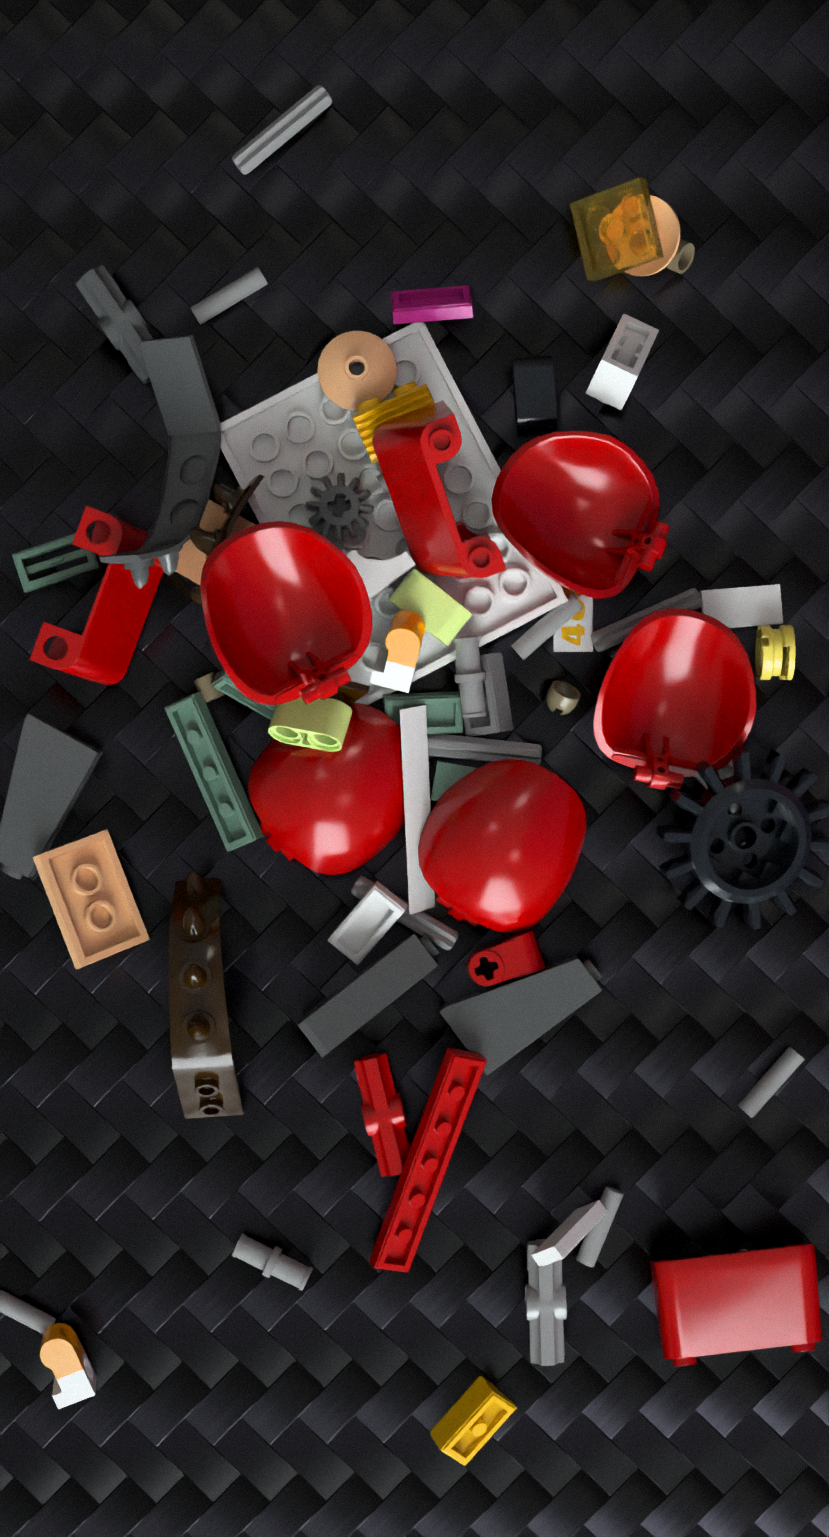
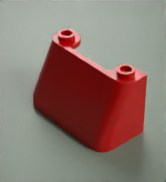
M442 400L379 424L373 433V448L408 549L417 569L429 575L484 578L505 571L506 567L501 552L496 543L490 539L487 532L481 535L475 534L466 528L463 521L455 523L436 467L437 464L455 457L462 444L461 432L455 414Z
M814 1243L792 1244L783 1246V1248L771 1247L734 1253L682 1258V1260L650 1261L662 1358L672 1359L673 1366L697 1364V1356L790 1345L792 1352L816 1350L815 1342L822 1341Z

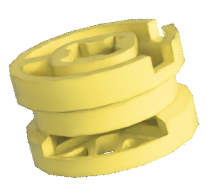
M770 625L758 626L755 642V664L758 680H770L772 676H779L780 680H792L796 657L793 626L780 625L779 629H772Z

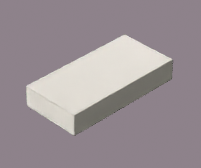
M780 584L699 591L703 602L701 613L717 619L729 628L783 624Z
M376 881L334 930L327 941L359 965L405 912L408 905L380 882Z
M598 1200L576 1209L531 1255L538 1266H545L564 1259L606 1215V1208Z

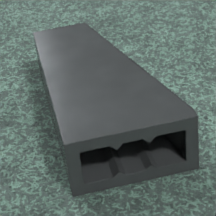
M28 713L23 723L0 824V863H2L0 870L19 880L22 876L28 878L35 875L37 868L33 857L49 850L103 754L102 751L36 714Z
M413 931L303 1014L298 1027L320 1056L324 1057L438 966L435 956L440 953L426 934L419 937Z
M574 955L549 964L546 968L516 979H509L446 1002L439 1007V1012L468 1051L480 1053L487 1059L483 1072L488 1076L600 993L602 989L596 982L602 976L589 959L581 963L579 958Z

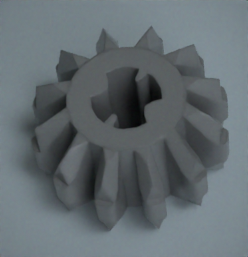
M338 473L336 486H332L328 476L322 477L323 485L327 490L323 492L317 487H311L310 493L320 500L319 502L309 501L305 505L309 511H320L308 520L310 525L315 526L325 521L319 534L326 537L330 530L334 528L336 542L342 541V529H348L352 539L357 538L358 534L353 525L357 523L365 529L370 525L367 519L360 516V513L370 514L374 512L373 505L359 504L371 496L370 490L364 489L355 494L360 485V479L357 477L353 478L349 486L346 487L344 473ZM337 498H344L346 505L351 504V509L345 510L343 517H335L334 510L329 512V506L336 505Z

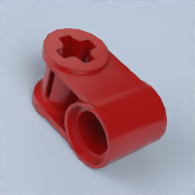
M533 930L513 935L499 941V943L475 951L468 958L466 965L470 978L482 986H492L546 968ZM485 957L489 962L495 961L496 967L490 969L491 976L485 978L482 973H475V968L480 966L479 959Z

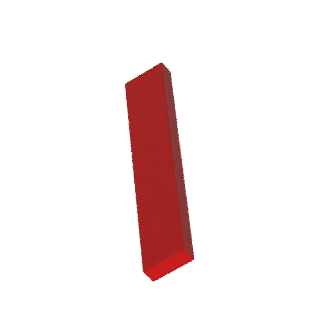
M447 1047L369 1262L373 1268L409 1272L486 1065L487 1059L482 1054Z

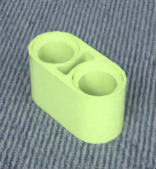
M414 568L411 569L388 599L401 611L409 610L418 613L425 622V630L446 646L452 642L472 616L466 608Z
M300 697L283 704H276L268 732L274 739L283 743L335 752L342 748L353 711L347 704L336 699L327 698L323 701L318 698L306 705Z

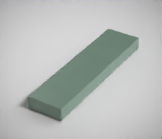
M201 691L165 707V711L227 852L264 837Z

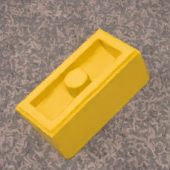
M480 1376L434 1426L430 1435L442 1452L466 1466L517 1407L487 1379Z

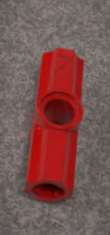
M387 1052L365 1055L354 1059V1069L362 1094L361 1109L367 1134L372 1136L381 1177L400 1175L410 1151V1144L405 1131L407 1122L400 1093H396Z

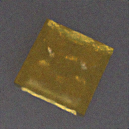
M638 177L570 203L587 281L595 282L664 257L646 179Z

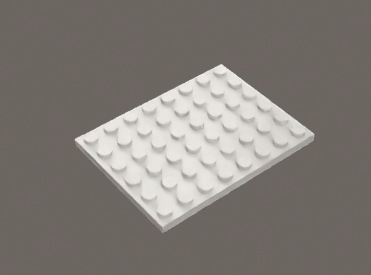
M412 323L382 339L392 350L397 365V377L394 388L384 401L396 397L393 391L398 387L415 381L417 387L427 384L434 403L443 400L455 414L462 438L460 450L455 457L437 464L436 467L455 523L463 521L466 528L475 534L481 535L487 532L490 539L498 546L506 567L505 571L484 578L429 575L421 572L417 567L414 569L423 574L472 614L455 638L479 636L478 642L479 647L549 612L567 602L568 599L561 585L545 576L530 564L508 541L498 527L492 513L491 498L501 470L425 323ZM353 362L349 367V371L353 375H360L365 369L361 362ZM317 373L220 423V448L240 487L244 490L254 477L259 474L265 476L248 500L259 523L274 521L293 522L308 527L319 534L325 521L315 526H311L308 521L313 515L320 512L309 511L305 507L306 502H319L320 500L310 493V489L314 486L324 492L327 489L323 485L322 477L328 476L332 486H336L338 473H344L346 487L349 486L353 478L357 477L360 479V485L355 494L364 489L370 490L371 496L359 504L373 505L374 512L370 514L360 513V516L367 519L370 525L365 529L355 523L353 526L357 531V538L352 539L348 529H342V541L336 542L334 528L330 530L325 538L340 550L344 549L347 554L355 549L359 556L370 560H387L397 557L406 551L411 557L389 492L385 493L376 476L382 473L379 462L371 463L353 422L352 415L359 412L343 409L331 402L320 386ZM337 498L336 505L329 506V512L334 510L335 517L338 518L343 517L345 510L351 509V504L346 505L344 498ZM407 574L370 601L372 631L369 645L362 657L347 670L351 681L370 686V689L366 695L354 703L370 705L383 698V694H391L397 691L372 684L370 679L378 651L389 652L386 647L387 632L393 616L401 611L388 599ZM425 630L412 682L456 660L454 639L446 646Z

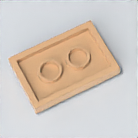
M108 829L33 857L75 969L82 968L150 940Z

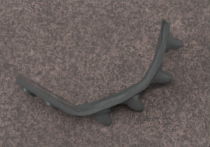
M193 335L138 342L168 433V459L162 494L151 534L144 539L145 544L136 550L99 558L103 563L123 564L125 570L131 571L134 584L139 589L148 581L149 567L154 565V558L158 559L163 572L168 576L177 569L179 551L183 548V544L190 539L189 533L191 528H200V521L210 497L219 459L221 425Z

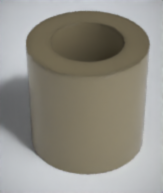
M216 671L193 681L197 691H201L206 703L225 695L211 685Z

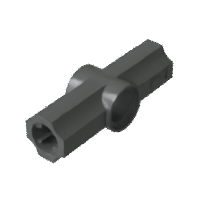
M103 265L91 269L75 285L99 318L98 324L116 350H121L139 380L141 379L143 384H146L151 380L138 342L153 339L148 331L150 328L132 301L125 298L109 271Z

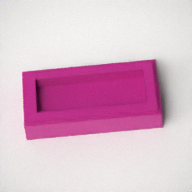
M468 285L391 292L393 324L473 318L470 286Z

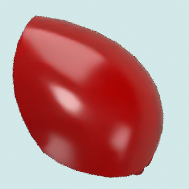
M562 431L536 437L522 445L510 456L497 477L491 501L492 513L498 527L508 541L530 564L548 578L572 591L596 599L614 597L625 589L638 567L645 571H652L656 559L662 558L668 544L665 538L670 527L663 522L656 521L660 503L659 491L653 474L631 448L612 436L595 432Z
M274 521L260 523L236 532L217 545L207 557L202 569L200 583L206 627L222 667L236 688L244 696L259 704L267 705L283 704L301 697L307 705L318 698L324 701L338 693L340 686L351 681L347 670L362 657L369 645L372 631V611L362 577L356 566L339 548L308 527L293 522Z
M667 608L655 611L644 617L630 631L611 661L603 678L593 721L594 737L599 749L613 761L634 768L633 780L645 782L647 787L665 790L666 787L681 789L684 777L700 776L696 764L702 760L713 766L717 771L732 760L733 748L742 747L746 741L756 714V688L748 654L739 638L729 627L717 619L693 610Z
M353 703L349 706L353 712L342 748L339 751L329 752L296 746L273 738L258 756L251 769L248 783L249 797L254 811L262 822L259 826L268 838L266 840L267 844L275 852L280 851L289 862L295 858L304 866L317 873L326 875L345 874L361 867L379 854L396 837L405 824L401 728L385 713L365 704Z
M504 759L487 763L470 772L444 792L433 807L421 833L418 846L419 867L424 879L438 894L436 901L448 908L447 913L458 921L464 919L474 927L479 923L482 926L503 933H518L533 927L555 905L575 871L586 834V812L583 803L576 791L563 779L536 763L520 759Z

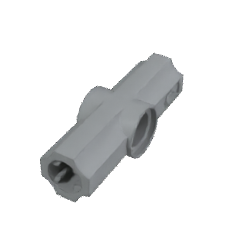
M536 1239L528 1241L526 1248L528 1284H525L526 1320H529L530 1362L541 1366H551L564 1363L565 1336L563 1320L567 1318L565 1283H562V1259L545 1266H538L531 1256L546 1240Z

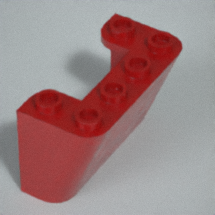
M86 506L72 545L102 557L139 549L145 544L144 539L150 533L110 514ZM93 522H96L90 541L87 535L88 527ZM154 558V565L149 567L148 581L141 589L135 586L131 571L125 570L123 564L109 563L83 634L73 633L43 621L29 660L103 685L116 684L122 680L128 670L163 574L158 559ZM58 636L51 644L47 655L45 652L46 642L51 637Z

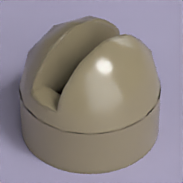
M680 239L677 252L666 267L679 274L684 273L693 261L695 255L694 245Z
M553 681L546 695V704L550 711L553 712L557 708L560 715H565L576 707L581 694L574 686L567 682Z

